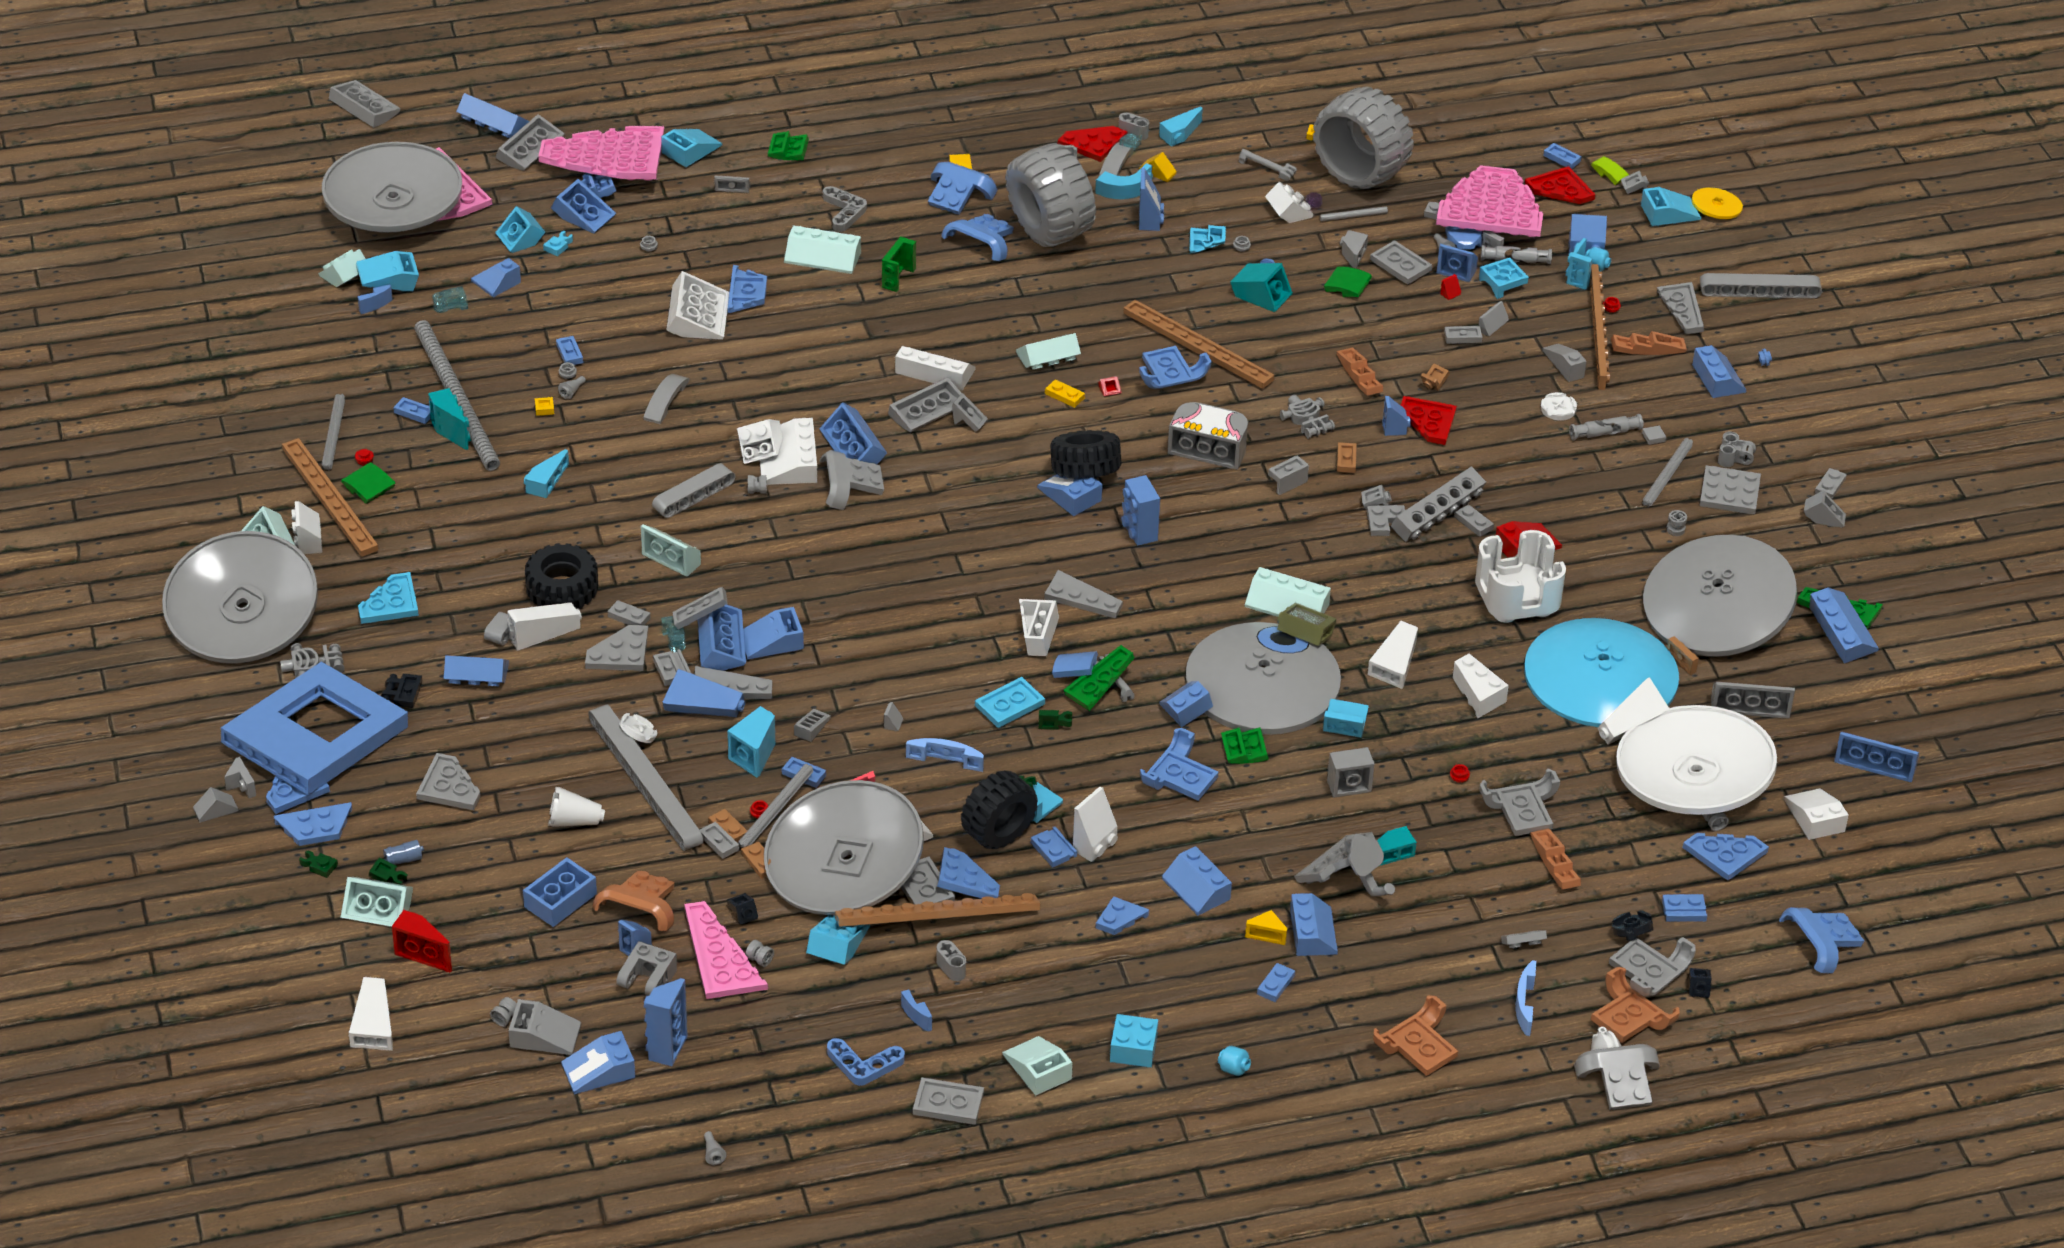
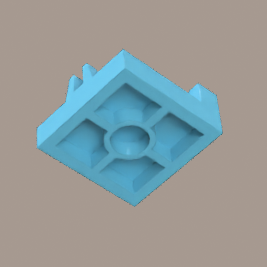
M1510 257L1481 266L1479 272V280L1486 281L1491 286L1497 299L1503 297L1505 290L1528 283V276Z

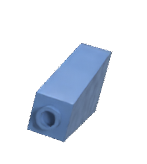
M678 669L662 703L664 710L671 712L737 717L739 711H743L746 701H744L742 692Z

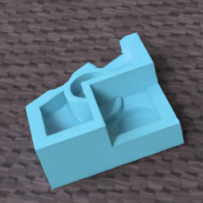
M1208 225V229L1190 228L1189 252L1193 254L1224 244L1226 227Z

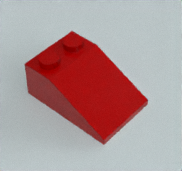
M1511 521L1496 527V535L1500 536L1503 542L1502 552L1508 558L1517 555L1520 534L1528 530L1546 533L1552 538L1555 550L1562 548V544L1541 523Z
M403 910L392 925L395 955L450 973L452 971L450 942L422 915Z

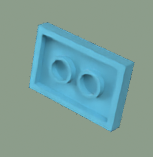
M1023 677L975 700V707L997 728L1045 705V698Z

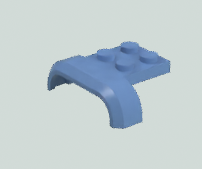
M940 162L931 174V180L937 182L938 177L941 178L932 192L928 204L960 215L974 188L980 190L987 199L992 200L997 192L995 182L984 173L951 162Z
M984 214L968 221L957 220L947 224L943 229L942 238L954 236L955 231L958 230L989 244L992 249V260L1001 261L1007 257V245L1002 237L1012 234L1014 227L1008 225L1006 221L996 220L992 215Z
M1172 346L1142 353V359L1152 375L1147 373L1146 366L1139 367V373L1149 388L1160 389L1202 378L1211 367V359L1207 353H1202L1198 362L1194 366L1189 367L1178 348Z
M1178 728L1174 730L1173 739L1168 749L1147 773H1145V770L1140 769V777L1143 784L1156 790L1166 786L1199 801L1218 778V771L1187 758L1194 743L1195 733L1184 728Z
M1788 908L1779 919V922H1784L1785 920L1797 922L1816 948L1817 962L1814 969L1820 973H1833L1835 971L1839 958L1837 947H1861L1864 943V939L1859 934V931L1852 925L1844 913H1813L1808 908Z

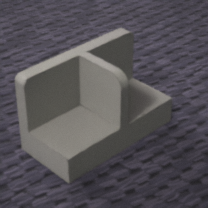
M1297 455L1270 468L1268 475L1277 482V494L1281 495L1308 481L1309 465Z

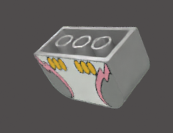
M1198 402L1185 403L1178 407L1169 425L1168 454L1238 470L1246 453L1248 420L1237 411Z

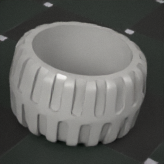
M1358 87L1337 96L1318 114L1317 120L1314 123L1313 141L1316 143L1315 150L1321 158V163L1323 166H1326L1330 175L1338 178L1340 183L1348 184L1351 188L1368 189L1389 180L1406 165L1412 154L1411 150L1413 149L1414 141L1411 137L1413 136V130L1408 126L1410 122L1408 117L1403 115L1401 112L1403 110L1399 104L1396 105L1390 95H1383V91L1379 89L1373 90L1371 87ZM1361 127L1368 134L1373 145L1365 138L1364 134L1361 131Z
M1050 143L1030 149L1010 162L1005 176L1007 181L1006 189L1009 192L1008 198L1013 205L1014 214L1019 219V224L1024 227V231L1034 242L1043 247H1052L1069 242L1090 230L1096 217L1095 197L1086 172L1070 150L1061 144Z

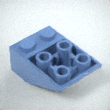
M794 607L775 610L743 629L747 660L804 649L803 630Z

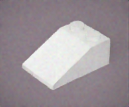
M1102 787L1097 788L1074 808L1073 847L1077 850V854L1090 862L1100 857L1118 839L1117 824Z
M1822 789L1784 796V801L1808 840L1845 832L1848 813L1839 800Z

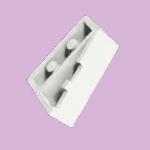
M1019 599L1027 653L1032 656H1047L1059 620L1057 603L1053 600Z
M1470 654L1455 661L1453 679L1462 694L1466 695L1468 704L1476 711L1475 715L1477 718L1506 703L1508 684Z

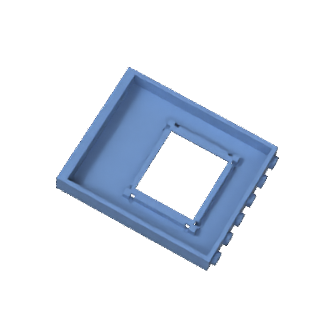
M320 662L222 726L221 743L309 795L408 727V712L327 664ZM322 696L363 721L329 743L292 721L289 717Z

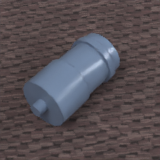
M418 840L402 843V845L387 847V849H383V854L386 861L397 865L422 859L421 851H424V848L419 845Z

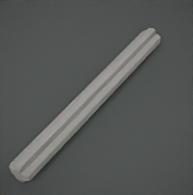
M343 394L335 395L322 460L323 470L332 469L345 403V396Z
M1685 438L1643 498V505L1651 507L1693 446L1692 439Z
M804 764L738 841L740 848L751 845L813 773L811 765Z

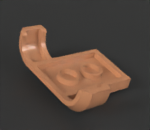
M637 871L622 885H609L598 893L593 901V908L595 911L599 910L600 905L606 904L607 900L622 903L652 913L658 921V930L667 931L673 926L674 914L669 904L663 898L674 889V882L669 881L665 877L650 875L646 871Z
M1616 967L1606 974V987L1614 1000L1592 1013L1591 1020L1600 1027H1605L1607 1031H1612L1618 1040L1623 1043L1648 1026L1656 1030L1665 1029L1678 1019L1680 1011L1679 1007H1676L1672 1014H1668L1630 987L1625 977V968Z
M1428 995L1424 1006L1419 1012L1384 1034L1379 1035V1030L1374 1029L1373 1040L1376 1045L1387 1054L1399 1051L1426 1076L1458 1057V1050L1434 1030L1443 1018L1447 1006L1436 996Z

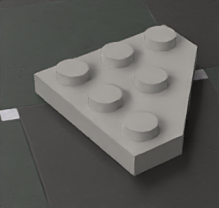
M628 625L588 649L585 669L644 671L648 626Z
M436 753L416 793L418 800L469 810L475 809L481 797L480 790L471 782V778L465 769L461 768L458 759L455 756Z

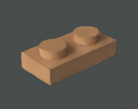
M1338 442L1337 472L1355 473L1356 443Z
M1675 636L1669 638L1667 649L1671 652L1675 661L1688 674L1696 673L1699 658Z
M725 809L708 817L709 824L716 822L737 843L747 832Z
M760 842L742 848L741 854L761 879L767 877L764 865V847Z

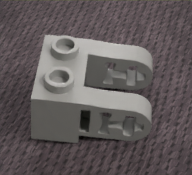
M638 941L618 973L617 985L629 988L637 975H646L650 978L645 987V994L650 996L653 988L669 983L676 973V953Z

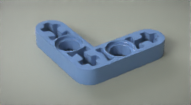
M834 1038L827 1043V1055L852 1083L858 1086L868 1084L900 1067L905 1062V1051L898 1046L889 1047L862 1061L842 1039ZM847 1059L854 1061L852 1064L843 1063ZM880 1063L883 1067L874 1068L872 1065Z

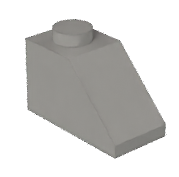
M1348 230L1340 241L1342 255L1353 268H1357L1367 249L1368 235Z
M1824 490L1805 500L1804 513L1815 524L1844 527L1846 514Z

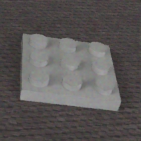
M1706 465L1700 506L1755 515L1761 474Z

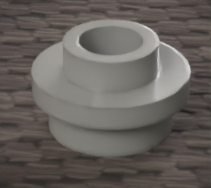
M645 236L640 242V247L650 252L658 247V242L653 236Z
M1238 236L1233 242V247L1243 252L1251 247V243L1248 237Z
M563 363L559 368V375L565 379H570L577 374V369L572 363Z

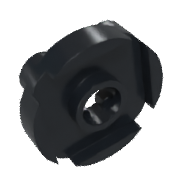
M1637 911L1638 915H1631L1630 912H1626L1615 917L1612 921L1614 935L1626 937V940L1632 941L1636 940L1638 935L1653 931L1651 914L1645 911Z

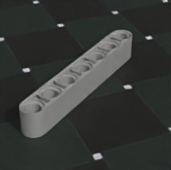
M1706 273L1700 277L1701 292L1703 295L1710 297L1818 298L1822 294L1820 279L1815 275Z

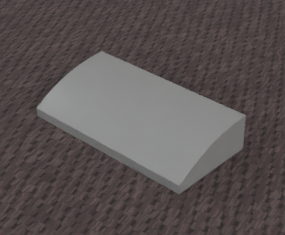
M357 80L330 87L329 100L372 127L387 122L400 112L398 106Z
M538 114L498 148L495 158L513 168L525 171L539 158L542 140L563 137L565 133Z
M947 377L890 404L888 414L898 425L912 432L953 412L952 404L962 393Z

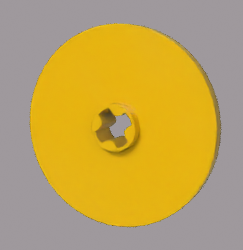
M1718 188L1698 189L1693 193L1691 199L1693 206L1699 212L1717 219L1735 218L1741 214L1743 209L1742 202L1738 197Z

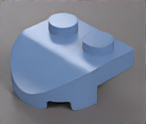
M585 173L582 176L583 180L581 182L599 198L610 196L613 192H616L611 177L602 175L592 177L591 173Z
M1453 226L1446 227L1445 229L1447 240L1457 245L1458 249H1474L1475 245L1480 247L1482 245V231L1470 228L1460 229Z

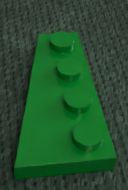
M1805 587L1798 596L1797 603L1809 608L1810 594L1820 590ZM1859 599V601L1849 600L1868 630L1881 612L1883 604H1867V600Z
M1120 645L1093 666L1092 675L1080 676L1063 690L1065 696L1090 711L1134 660L1133 652Z

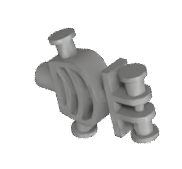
M1292 395L1288 399V411L1280 410L1281 420L1285 421L1286 418H1290L1294 424L1301 425V432L1308 439L1312 435L1319 436L1320 432L1324 434L1327 433V430H1335V424L1332 420H1328L1329 416L1327 414L1319 417L1320 408L1325 406L1321 397L1313 401L1311 398L1300 400L1297 395Z
M295 643L290 648L292 659L280 661L281 671H294L295 678L320 662L327 664L340 673L345 669L339 644L330 645L329 651H327V646L323 645L324 657H318L317 652L312 648H302L300 643Z

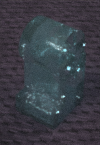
M462 286L442 290L432 296L436 312L444 313L455 308H461V310L468 309L467 296Z
M673 616L661 618L663 636L668 635L669 649L673 652H677L679 649L683 651L685 649L684 628L677 629L674 625Z

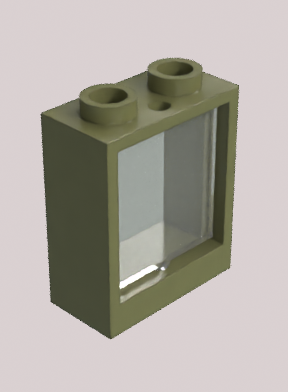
M1295 602L1290 607H1287L1286 610L1280 612L1277 618V623H1279L1277 630L1320 646L1332 636L1337 619Z

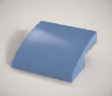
M1097 651L1058 655L1053 666V677L1092 675L1093 666L1096 665Z

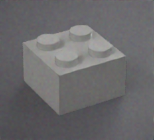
M1368 747L1329 754L1327 782L1333 798L1372 792L1374 761Z

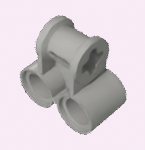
M1725 432L1719 450V465L1731 467L1734 465V462L1743 465L1751 464L1754 460L1753 454L1756 451V445L1751 441L1739 440V435L1735 432Z

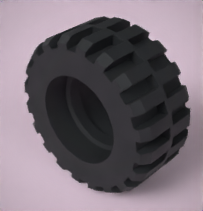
M1087 430L1069 432L1056 436L1050 443L1051 467L1053 472L1061 477L1086 479L1106 476L1118 471L1122 464L1120 439L1116 434L1108 431Z
M556 543L554 546L547 545L544 549L540 548L535 554L531 555L525 565L526 593L537 606L572 603L575 608L580 609L584 607V604L590 603L597 594L599 584L596 560L586 549L582 550L580 546H572L569 543H565V545ZM560 576L570 577L566 579H553Z
M998 771L996 774L988 775V778L981 780L980 784L973 788L970 796L968 795L966 798V803L962 807L963 813H961L963 829L981 846L987 849H999L1006 847L1008 843H1013L1029 827L1030 821L1035 817L1034 812L1037 811L1038 807L1036 792L1029 784L1012 771Z

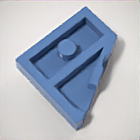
M1113 896L1097 920L1096 929L1116 935L1124 928L1134 925L1135 920L1141 917L1147 918L1149 916V909Z

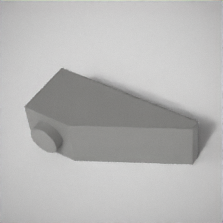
M1561 344L1543 348L1542 351L1568 382L1584 378L1586 360L1577 350Z

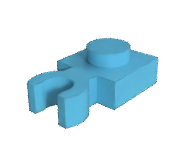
M562 231L559 237L553 236L543 244V250L559 256L568 248V244L573 242V235L570 234L566 237V232Z

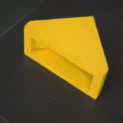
M1164 152L1151 157L1139 167L1140 170L1146 163L1152 165L1153 177L1165 182H1169L1177 174V171Z
M1270 910L1247 920L1245 937L1285 945L1287 927Z

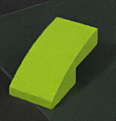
M1604 156L1591 164L1601 177L1606 175L1614 185L1621 183L1622 178L1629 176L1621 166Z

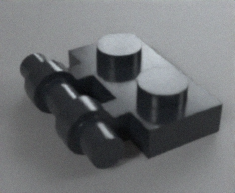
M403 673L401 679H399L396 674H391L385 682L386 688L382 691L381 697L389 701L394 700V704L397 706L414 708L423 681L422 675Z

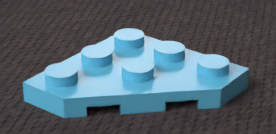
M410 572L390 575L382 587L378 586L370 594V598L366 602L362 601L358 605L361 624L419 616Z

